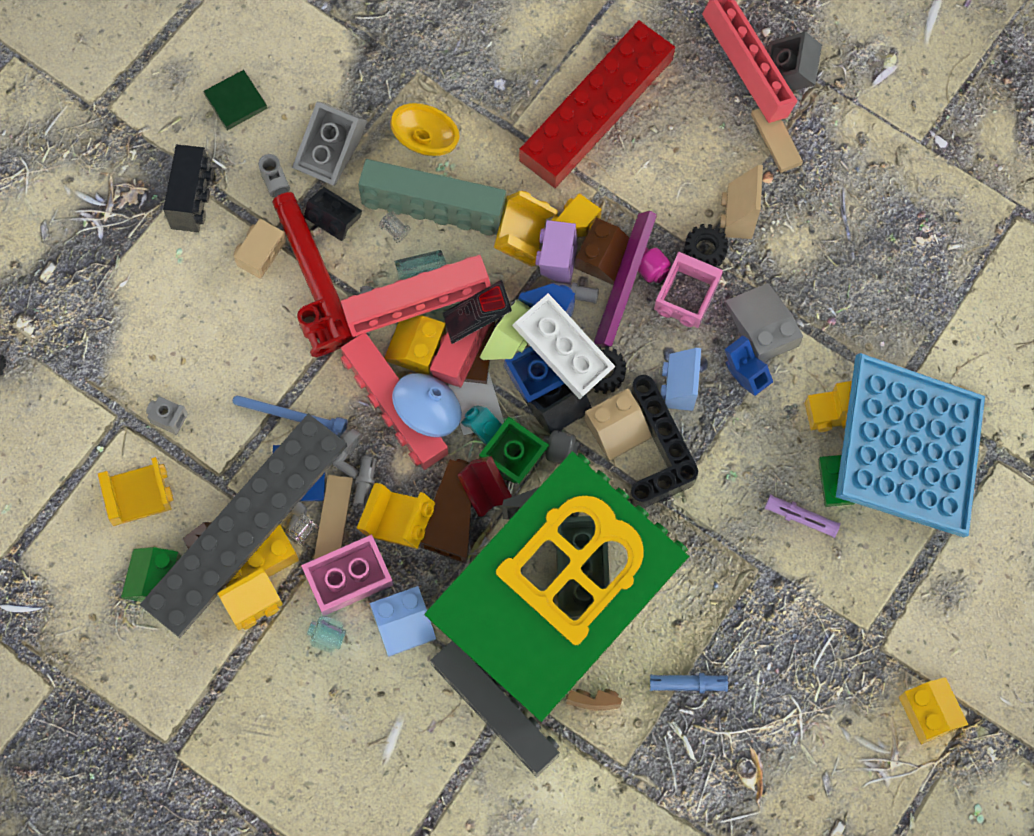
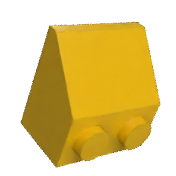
M423 315L398 322L384 359L388 363L430 375L431 361L440 349L441 338L446 334V324Z
M263 567L217 593L238 630L242 628L246 630L257 624L259 618L265 615L270 617L280 610L279 607L283 605Z
M946 677L921 684L904 691L899 696L920 744L968 725Z

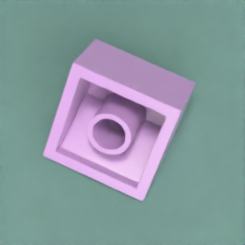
M547 220L546 228L541 229L540 243H543L542 251H537L536 265H539L541 275L555 282L571 284L578 246L576 224Z

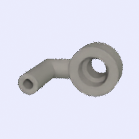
M351 429L350 431H344L340 438L347 443V447L332 464L355 480L359 476V471L344 460L358 446L362 439V434L355 429Z

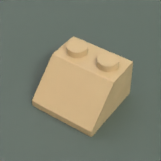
M629 389L585 411L584 421L608 461L617 458L652 438L642 410Z

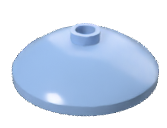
M413 373L402 377L395 385L392 393L394 408L402 421L411 429L426 436L443 437L451 434L459 425L462 415L460 403L451 388L443 381L427 374Z

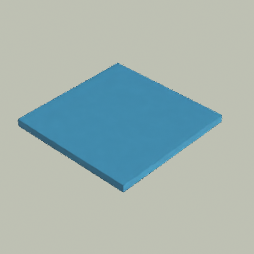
M862 353L855 356L836 497L963 538L969 536L985 396Z

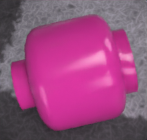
M646 247L638 272L645 281L657 284L667 277L671 262L659 248L648 249Z

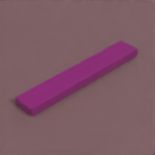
M652 211L642 212L637 215L593 342L597 347L605 348V346L611 347L613 345L657 214Z

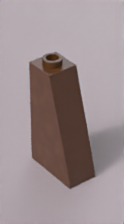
M450 459L434 499V512L429 518L425 535L420 541L419 548L466 564L469 552L472 503L458 478V473L469 462L462 459H457L456 461Z

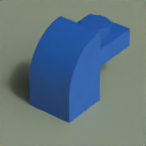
M741 336L724 349L728 358L725 362L728 370L748 392L756 396L773 383L767 364L755 357L748 338Z

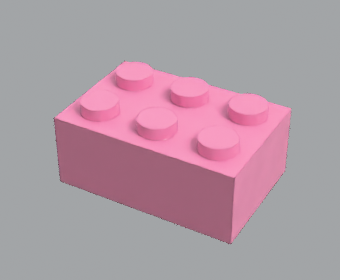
M372 535L301 565L323 616L393 586L392 578Z

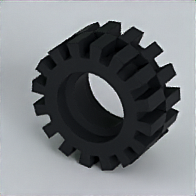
M700 224L699 229L695 226L692 232L689 231L687 234L684 253L714 267L716 265L720 266L726 258L728 238L725 239L726 234L724 231L722 233L719 232V227L716 226L714 230L712 229V224H708V228H705L704 224ZM702 240L710 241L714 244L715 251L709 255L702 254L698 251L697 244Z
M605 346V350L601 351L615 367L610 377L601 379L593 387L595 393H599V390L603 391V394H607L608 390L612 393L616 387L618 389L621 387L625 379L626 362L623 360V355L621 353L618 355L616 349L613 348L610 351L609 347Z

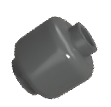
M554 430L550 437H544V442L549 444V447L546 449V459L550 462L561 464L572 451L577 455L580 442L576 441L574 434Z

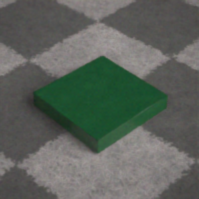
M244 69L203 91L226 130L268 109L267 104Z

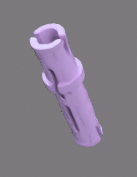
M770 494L765 506L766 510L784 516L787 521L791 519L828 534L833 538L836 537L840 527L839 522L837 523L796 506V502L792 501L789 503Z

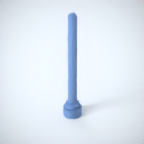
M234 396L232 400L237 406L301 422L307 415L242 396ZM313 416L338 437H341L347 429V419L337 417L336 419L328 420Z

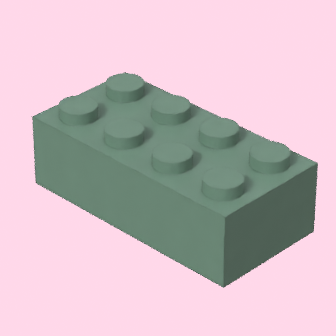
M591 516L567 517L557 530L577 550H582L594 536L596 527ZM608 542L600 545L581 566V571L601 589L607 588L610 584ZM556 546L558 577L569 565L570 558ZM574 579L569 580L558 592V608L572 620H578L594 602V597Z

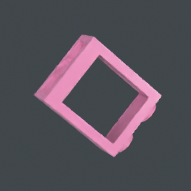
M678 252L656 299L654 310L663 317H673L680 320V323L687 327L694 326L699 328L719 285L723 270ZM678 271L710 284L697 314L665 301Z

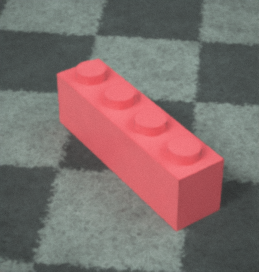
M491 323L454 344H451L448 332L444 334L440 341V349L431 361L430 370L433 376L445 383L461 388Z

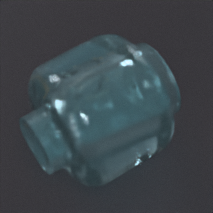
M325 615L320 616L317 622L312 620L307 635L311 636V646L328 653H332L335 649L339 650L347 631L343 629V623Z

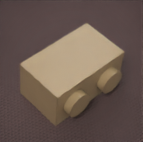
M259 218L257 223L252 224L248 229L247 238L244 242L238 244L234 251L236 265L262 279L286 243L284 231Z

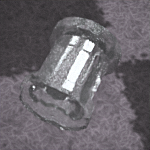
M391 211L381 219L379 227L393 236V240L398 243L408 235L411 228L407 224L404 225L396 217L397 214Z
M301 513L299 516L300 520L291 530H287L286 534L303 547L307 537L313 530L317 531L319 526L308 516Z

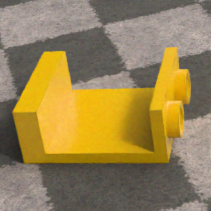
M518 191L508 195L494 248L531 267L536 266L537 251H541L539 249L541 229H544L546 219L557 215L558 210L552 208L545 201L535 199L526 191Z
M156 457L151 458L153 465L110 476L108 471L97 473L108 519L113 526L172 510L170 502L174 501L170 486L166 487L164 481L165 478H168L164 463L160 464Z
M374 483L357 529L366 536L372 535L377 540L418 549L420 541L425 535L429 518L434 512L435 502L422 492L419 493L417 498L391 492L383 484Z

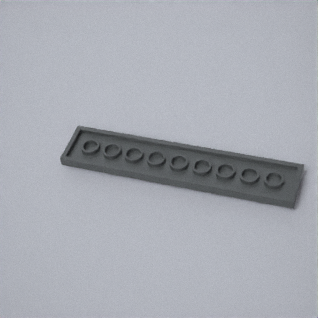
M308 413L139 605L180 639L216 598L217 593L223 590L345 450L347 443Z

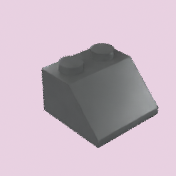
M805 31L768 43L767 52L790 89L800 90L816 85L822 49L820 42Z

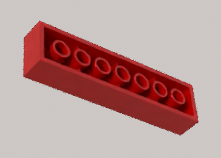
M638 20L520 147L519 161L556 189L673 61L675 46Z

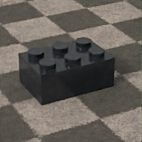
M179 144L175 146L163 208L172 230L199 233L201 224L204 225L206 211L203 209L204 204L209 202L210 190L208 189V183L213 180L214 168L210 166V157H207L204 147Z

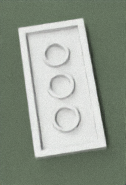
M549 293L512 325L579 399L615 367Z

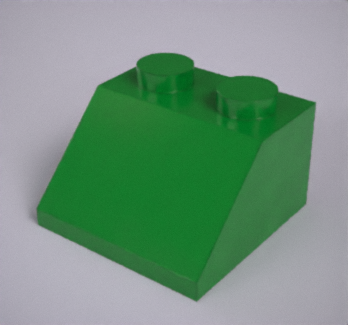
M508 416L479 454V458L491 456L502 478L520 485L549 447V444Z
M156 547L133 549L121 598L142 602L181 558L179 552Z

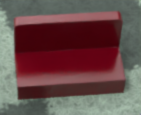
M491 456L472 460L458 473V478L479 517L484 516L492 507L503 505V500L512 497Z

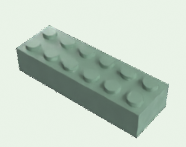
M369 159L365 160L358 183L361 204L369 209L376 210L380 208L395 215H400L401 213L410 215L417 220H433L439 225L451 224L462 230L473 229L488 236L497 235L506 202V190Z

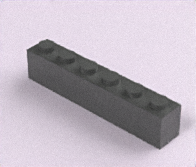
M453 641L447 644L430 660L431 666L536 778L559 757L560 752L557 750L559 748L557 742L551 736L546 738L539 731L542 728L533 717L528 719L521 712L524 710L522 705L515 698L510 700L504 694L506 690L496 680L492 681L486 675L487 672Z

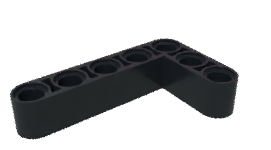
M639 375L633 381L631 394L641 408L651 436L668 467L637 481L631 487L630 503L634 507L638 504L642 508H646L694 486L698 476V467L654 380L648 375ZM643 385L646 386L649 389V391L646 393H642L637 390V387ZM653 406L658 408L660 412L658 414H651L647 409ZM660 428H667L671 434L664 436L658 430ZM677 449L682 455L680 457H673L669 451ZM689 471L693 477L684 479L680 472ZM664 480L670 484V487L662 489L657 483ZM639 490L645 491L648 497L639 499L636 497L635 492Z

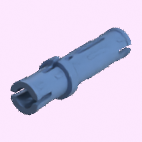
M699 673V675L650 674V691H699V694H704L705 691L728 692V675H705V673Z

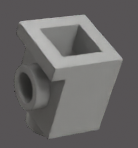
M160 396L156 401L152 400L146 410V413L149 414L147 418L151 424L175 435L179 432L188 415L184 406L175 404ZM167 409L168 412L162 415L163 410Z

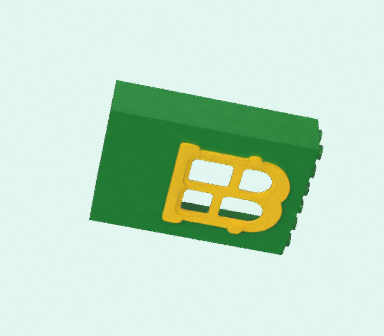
M573 451L424 614L540 722L549 715L690 557L686 553L688 548L677 539L673 542L667 536L669 532L659 522H656L654 525L648 519L649 514L638 504L634 507L628 501L630 497L621 488L618 487L615 490L609 484L610 479L602 471L598 470L595 472L589 465L591 462L582 453L579 452L576 455ZM576 512H583L591 516L596 527L594 536L582 550H577L557 530L569 515ZM550 540L570 558V563L545 591H540L521 574L520 570L545 541ZM615 541L622 544L628 554L627 564L607 588L601 589L581 571V566L604 542ZM571 579L577 581L594 597V602L578 620L570 619L553 603V597Z

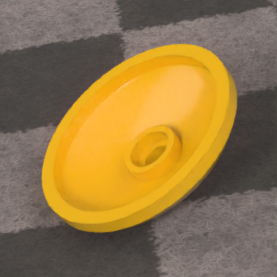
M419 103L405 104L398 107L391 117L390 126L393 134L403 146L415 153L425 156H441L452 152L458 144L459 130L454 121L444 112L432 106Z

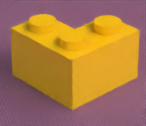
M852 381L836 383L831 392L807 396L805 408L811 431L826 432L832 430L833 427H846Z

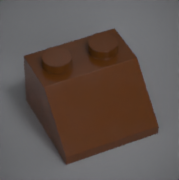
M596 217L576 256L575 269L614 285L630 237L618 226Z

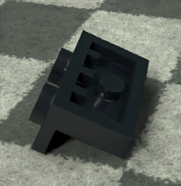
M323 187L307 201L304 218L340 241H343L347 230L361 218L362 210Z

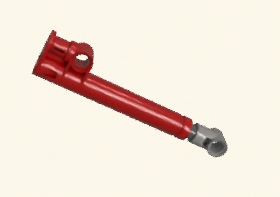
M266 154L260 158L258 163L261 177L266 184L270 196L274 197L272 204L315 301L299 309L297 314L299 326L304 337L311 344V356L320 357L341 349L342 346L355 339L356 336L353 337L341 300L301 208L297 203V199L294 193L289 192L290 186L281 168L279 159L273 154ZM268 167H275L272 171H266ZM307 317L315 318L311 323L304 322V319Z

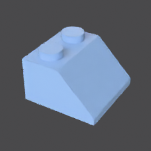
M701 348L669 354L668 362H663L662 376L666 377V385H661L660 394L667 408L694 410L698 395Z
M418 586L370 603L388 657L436 640L431 621L424 615L427 609Z

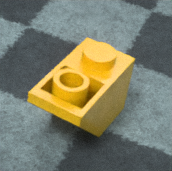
M579 193L574 199L570 198L564 205V211L560 216L555 215L551 221L576 224L577 237L587 236L596 217L601 219L602 209Z

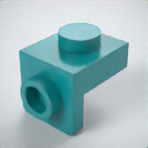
M478 405L470 408L465 413V418L461 422L464 427L470 428L485 445L488 444L502 426L500 421L487 407Z

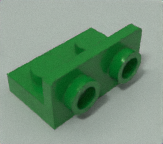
M842 455L822 456L818 459L825 507L855 504L836 497Z

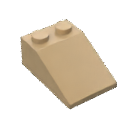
M757 165L728 184L727 192H722L721 206L725 207V214H721L720 228H724L725 237L753 238L761 210L763 165Z

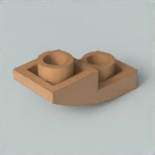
M576 689V692L570 690L566 700V704L589 710L618 709L622 702V698L618 697L619 694L610 689H604V691L598 689L595 699L590 697L591 694L582 689Z

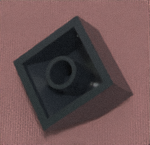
M566 384L530 403H527L524 399L539 424L550 435L554 430L562 431L571 423L583 418L585 411L592 408L587 394L579 399Z

